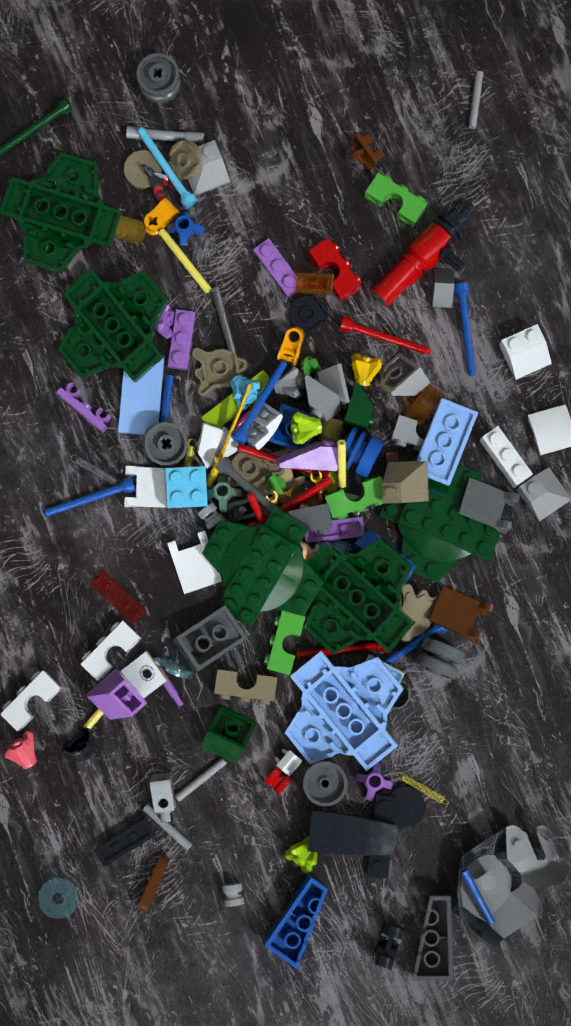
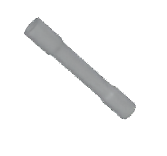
M127 126L126 138L142 139L137 132L139 127ZM145 129L151 139L166 141L189 140L195 144H204V133Z

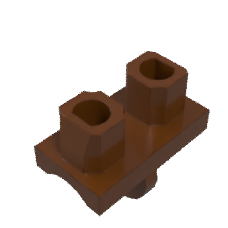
M359 132L355 134V138L350 142V150L353 153L350 156V160L352 162L358 160L360 165L364 164L369 172L374 169L384 154L378 148L375 150L371 149L370 146L374 141L370 133L362 135Z

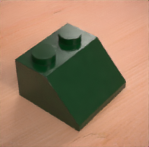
M355 383L343 427L353 429L355 426L359 428V432H366L367 428H372L375 414H372L373 407L360 383Z
M221 706L206 733L201 747L237 764L257 723Z

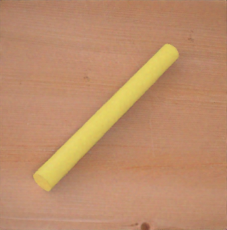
M164 228L161 229L158 234L205 293L209 292L211 287L167 231Z

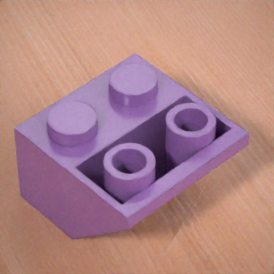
M117 668L86 694L110 720L132 717L147 704L140 692Z

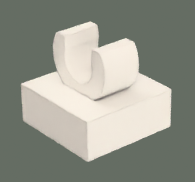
M283 749L282 752L285 756L281 760L277 757L275 758V761L278 763L276 766L290 776L301 764L302 760L290 750Z

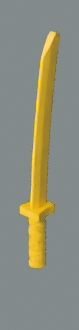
M251 384L247 386L219 456L215 455L214 457L215 462L206 481L207 487L212 488L219 471L216 469V466L223 459L231 434L234 431L250 391Z

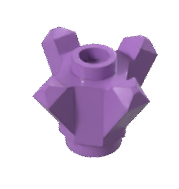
M169 304L155 325V330L166 339L172 337L173 330L170 327L173 324V317L175 315L174 311L170 309Z
M376 763L372 771L366 775L357 773L356 781L363 782L367 788L365 800L373 801L375 792L381 788H392L393 782L384 780L380 773L381 763Z

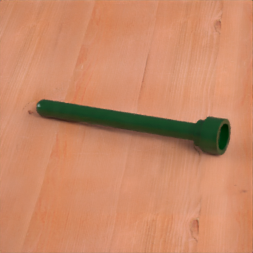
M63 98L58 101L54 110L0 146V156L59 115H67L72 112L65 99Z

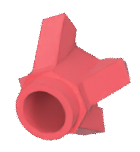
M26 731L23 733V739L18 738L11 745H8L5 758L18 763L23 769L33 766L37 762L34 752L33 733Z

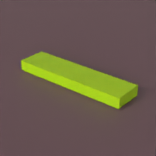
M262 370L251 380L259 381L260 389L263 390L270 378ZM233 393L202 416V420L211 426L222 428L235 418L238 405L236 399L233 398Z

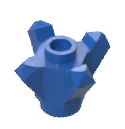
M183 211L182 215L175 222L167 225V232L177 233L180 237V245L186 246L188 238L193 234L204 235V227L193 223L190 219V212Z

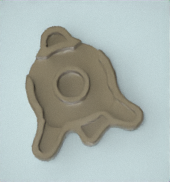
M194 348L192 351V356L202 364L194 373L200 380L198 393L203 397L207 396L214 389L230 387L231 380L237 375H241L248 367L245 359L237 357L233 352L226 349L206 352L200 348Z
M264 447L259 449L261 451L273 454V452L270 449ZM242 452L235 455L232 460L233 468L255 488L262 485L269 477L273 475L281 476L285 472L284 468H279L275 463H270L267 460ZM229 475L227 482L231 487H242Z
M407 583L404 584L401 591L402 610L416 623L401 640L405 642L411 641L414 637L427 631L432 623L429 622V619L439 596L430 597L424 589H420L417 595H415L412 586Z

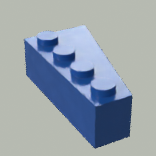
M309 873L262 940L263 945L296 969L299 967L310 933H312L316 917L319 914L328 890L325 884Z

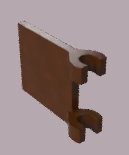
M443 586L429 622L462 635L472 643L478 644L483 632L472 629L477 614L479 612L488 617L494 605L475 600Z

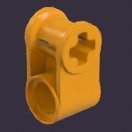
M167 198L163 199L146 215L144 219L146 232L149 235H157L161 229L166 228L168 224L177 219L180 211Z
M291 327L286 332L278 353V361L285 360L296 366L304 339V332L300 327ZM291 331L299 333L300 338L298 341L291 340Z

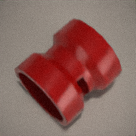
M276 767L264 782L268 786L272 785L274 791L279 795L292 780L288 776L281 775V770Z

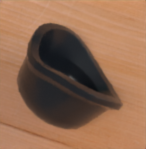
M86 727L79 731L63 745L62 752L78 762L91 758L97 747L91 729Z

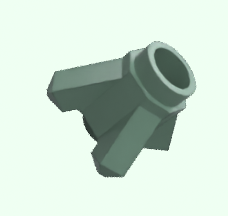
M226 475L218 476V483L213 489L207 490V498H215L219 502L220 513H227V502L232 497H242V489L232 488L227 484Z

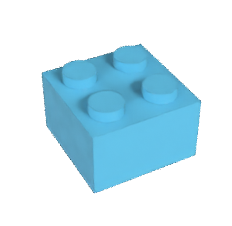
M206 466L164 468L166 508L208 506Z

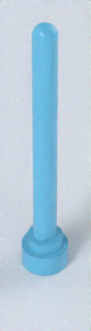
M139 127L137 130L138 134L181 195L180 199L182 200L181 204L187 209L198 201L195 195L191 194L190 191L187 192L143 127Z

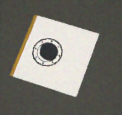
M148 651L121 670L126 679L140 692L143 698L168 680Z

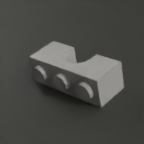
M399 415L391 441L395 442V445L404 448L407 445L420 453L425 439L420 438L416 433L417 420Z

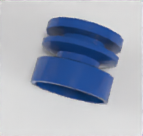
M354 426L344 439L346 442V459H348L346 469H349L353 463H356L355 473L367 478L385 441L372 436L367 443L364 441L366 432L363 431L360 437L357 438L356 435L359 428Z

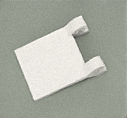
M126 466L125 476H137L136 498L125 497L124 507L166 508L164 468Z
M206 531L198 533L201 544L181 551L178 550L175 541L167 543L184 594L222 582L220 574L202 555L208 543Z

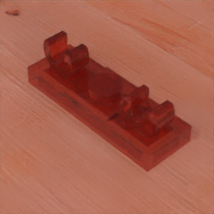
M105 570L90 584L132 625L147 612Z

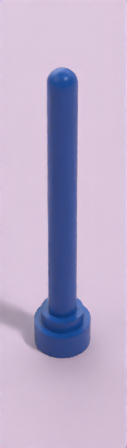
M458 283L454 285V293L459 297L468 374L473 377L476 374L466 297L470 289L469 283Z
M281 361L241 427L234 429L231 434V438L234 441L245 444L248 439V429L287 366L285 361Z
M132 476L123 478L124 480L120 481L121 484L44 510V515L51 516L122 491L124 493L134 492L136 487Z
M432 624L433 627L382 661L391 665L422 644L425 637L431 638L437 633L444 634L448 629Z

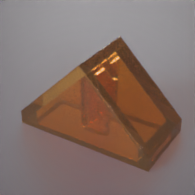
M297 273L295 292L320 297L332 294L334 274Z
M428 384L406 416L417 420V424L423 426L445 394Z

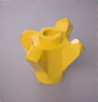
M355 353L351 356V364L355 375L354 383L370 386V382H372L374 376L382 368L381 359H373L367 356L361 357L360 354Z

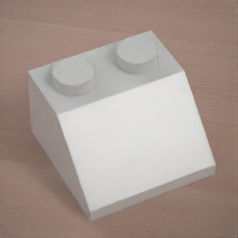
M538 324L503 339L499 344L515 380L551 364L547 344Z

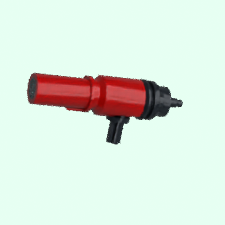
M469 203L461 211L451 207L446 213L439 214L407 246V253L401 254L400 260L370 289L373 296L382 305L388 307L408 286L413 285L423 276L422 272L424 270L430 271L438 262L448 263L457 272L463 270L466 263L453 253L454 248L451 244H458V240L463 238L464 231L470 225L466 216L474 208L473 204Z

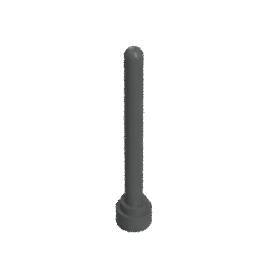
M224 457L217 464L216 469L221 474L230 475L247 492L254 493L257 501L272 512L275 505L233 468L234 466L229 458Z

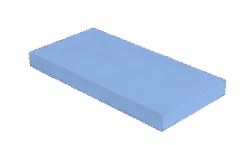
M164 358L137 382H133L125 371L123 372L118 433L144 435L151 425L159 422Z
M441 398L416 460L427 461L429 479L450 486L478 415L477 411Z

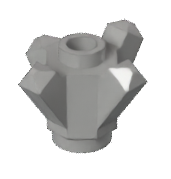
M296 367L291 368L283 376H280L274 386L275 392L288 395L297 400L303 398L302 389L305 386L304 372L299 371Z

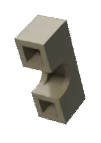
M217 669L214 694H218V698L230 700V696L238 697V701L250 702V699H258V704L270 705V701L274 702L277 677L257 675L255 686L246 690L242 689L237 683L238 672Z

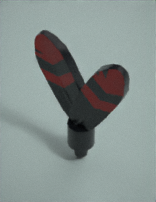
M143 164L144 172L150 178L154 197L160 202L165 199L162 185L169 188L175 187L167 175L155 173L150 166L147 167Z

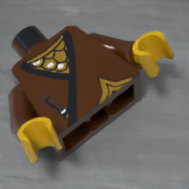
M318 470L319 476L313 477L312 472H310V481L280 495H277L271 489L273 496L268 498L265 493L264 496L280 508L322 480V473ZM325 489L314 494L290 511L324 504Z

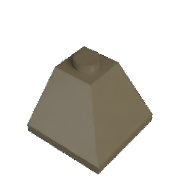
M427 461L388 462L382 482L383 503L429 501Z

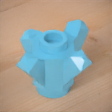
M237 375L231 380L230 386L238 408L248 384H251L250 391L242 408V411H245L248 408V404L254 402L256 398L258 399L263 390L260 389L259 381L247 379L243 375Z

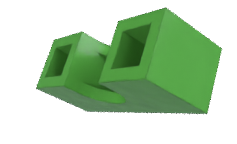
M377 173L365 192V198L379 207H382L388 199L398 200L402 207L398 212L397 218L414 228L426 210L427 203L425 199L420 195H413L404 185H397L392 182V178L388 175Z
M376 474L360 480L362 493L356 499L347 498L342 488L327 492L324 497L326 504L328 503L331 517L340 520L347 517V513L353 511L359 513L366 510V506L383 504L382 477Z
M282 611L281 615L277 614L274 626H278L276 634L272 633L269 645L273 646L271 654H266L264 662L265 665H268L267 670L286 675L291 674L295 655L286 653L282 648V642L289 635L301 636L305 616Z

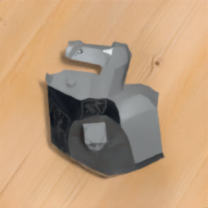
M514 825L504 827L462 856L458 881L459 914L478 936L495 948L504 938L537 916L542 919V902L535 889L562 883L569 875L567 864L557 854L552 841L553 835L547 826L537 827V835L546 855L544 860H537L527 834ZM465 868L469 870L495 919V922L491 925L487 924L460 873Z

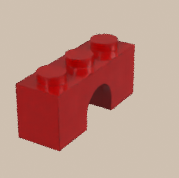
M327 238L309 250V257L319 271L325 267H334L339 272V276L330 283V288L342 303L360 291V283L362 281L356 273L353 274L349 269L351 265L348 260L340 256L338 253L340 249L337 244Z

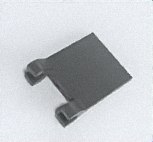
M469 477L458 514L494 527L502 534H507V531L511 530L512 522L501 520L504 505L506 503L514 507L515 502L518 503L520 495L514 492H505Z

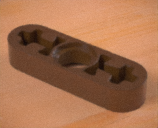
M161 854L139 902L138 910L144 913L147 912L171 858Z

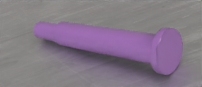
M158 657L153 660L168 679L163 683L171 698L173 697L178 707L182 706L183 702L178 696V692L157 661Z

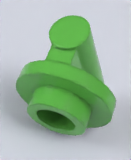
M306 356L305 360L301 362V370L304 371L305 375L309 376L311 372L317 374V372L322 371L318 361L315 358L312 359L311 356Z
M273 475L268 478L267 490L270 494L273 495L271 489L277 495L285 492L287 485L282 477Z

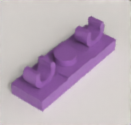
M69 383L66 386V391L60 387L56 392L58 396L104 433L107 429L104 423L110 421L111 415L108 414L105 418H101L100 414L103 412V409L99 408L95 416L90 411L92 407L84 400L79 402L75 399L81 395L80 389L76 393L70 392L74 386L73 383Z

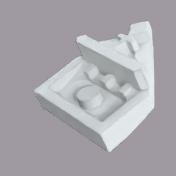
M202 423V431L195 446L197 447V453L208 469L213 466L215 455L219 456L229 430L226 427L221 428L211 426L208 423ZM230 438L223 458L238 451V442Z

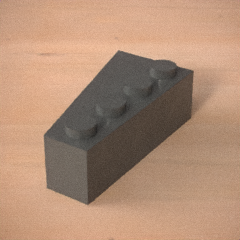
M451 893L430 895L412 980H454Z

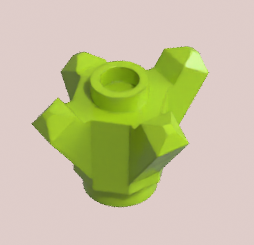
M296 412L293 415V423L291 424L293 443L297 445L303 444L313 436L321 434L322 425L320 418L309 417L300 412Z
M309 836L285 851L286 859L290 861L293 859L294 863L301 867V871L304 874L311 873L313 865L317 864L318 853L308 852Z

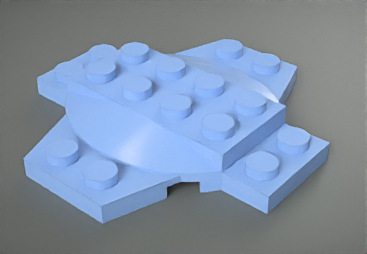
M320 651L290 676L303 692L301 697L302 707L297 712L285 734L309 764L341 753L354 755L363 768L368 771L398 746L386 730L387 714L404 688L379 657L352 667L334 666L324 652Z

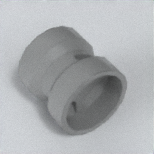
M214 503L209 504L198 513V516L206 522L208 530L216 527L221 519H225L222 514L217 512V507Z
M242 883L222 886V891L226 894L224 900L225 907L245 904L244 897L240 893L243 889Z

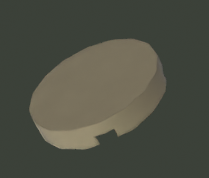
M189 140L178 141L172 146L169 152V156H171L169 161L170 167L179 179H193L198 175L202 165V154L199 147Z
M136 151L127 158L124 164L126 180L137 189L152 188L150 178L142 167L143 164L147 167L150 166L155 173L162 174L161 166L150 151Z

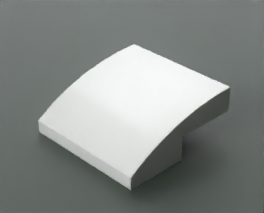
M264 403L247 431L248 439L246 442L257 450L262 448L278 428L283 417L281 413Z
M566 404L528 415V421L540 455L571 447V418Z

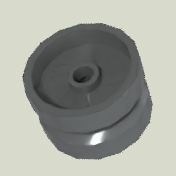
M162 53L150 54L142 59L136 73L139 89L143 96L154 103H166L172 100L179 92L181 85L178 66L174 59Z
M158 422L146 430L143 436L142 447L145 455L151 461L159 465L170 466L178 463L185 456L188 449V439L180 426L171 422ZM162 440L168 441V445L166 447H162Z
M425 637L421 647L430 653L431 656L418 653L414 663L432 674L455 680L459 670L448 662L461 664L465 653L445 643Z
M319 761L312 764L306 770L303 777V789L306 796L314 804L331 806L338 803L344 797L347 790V777L337 764L330 761ZM328 780L329 786L326 788L322 787L321 782Z

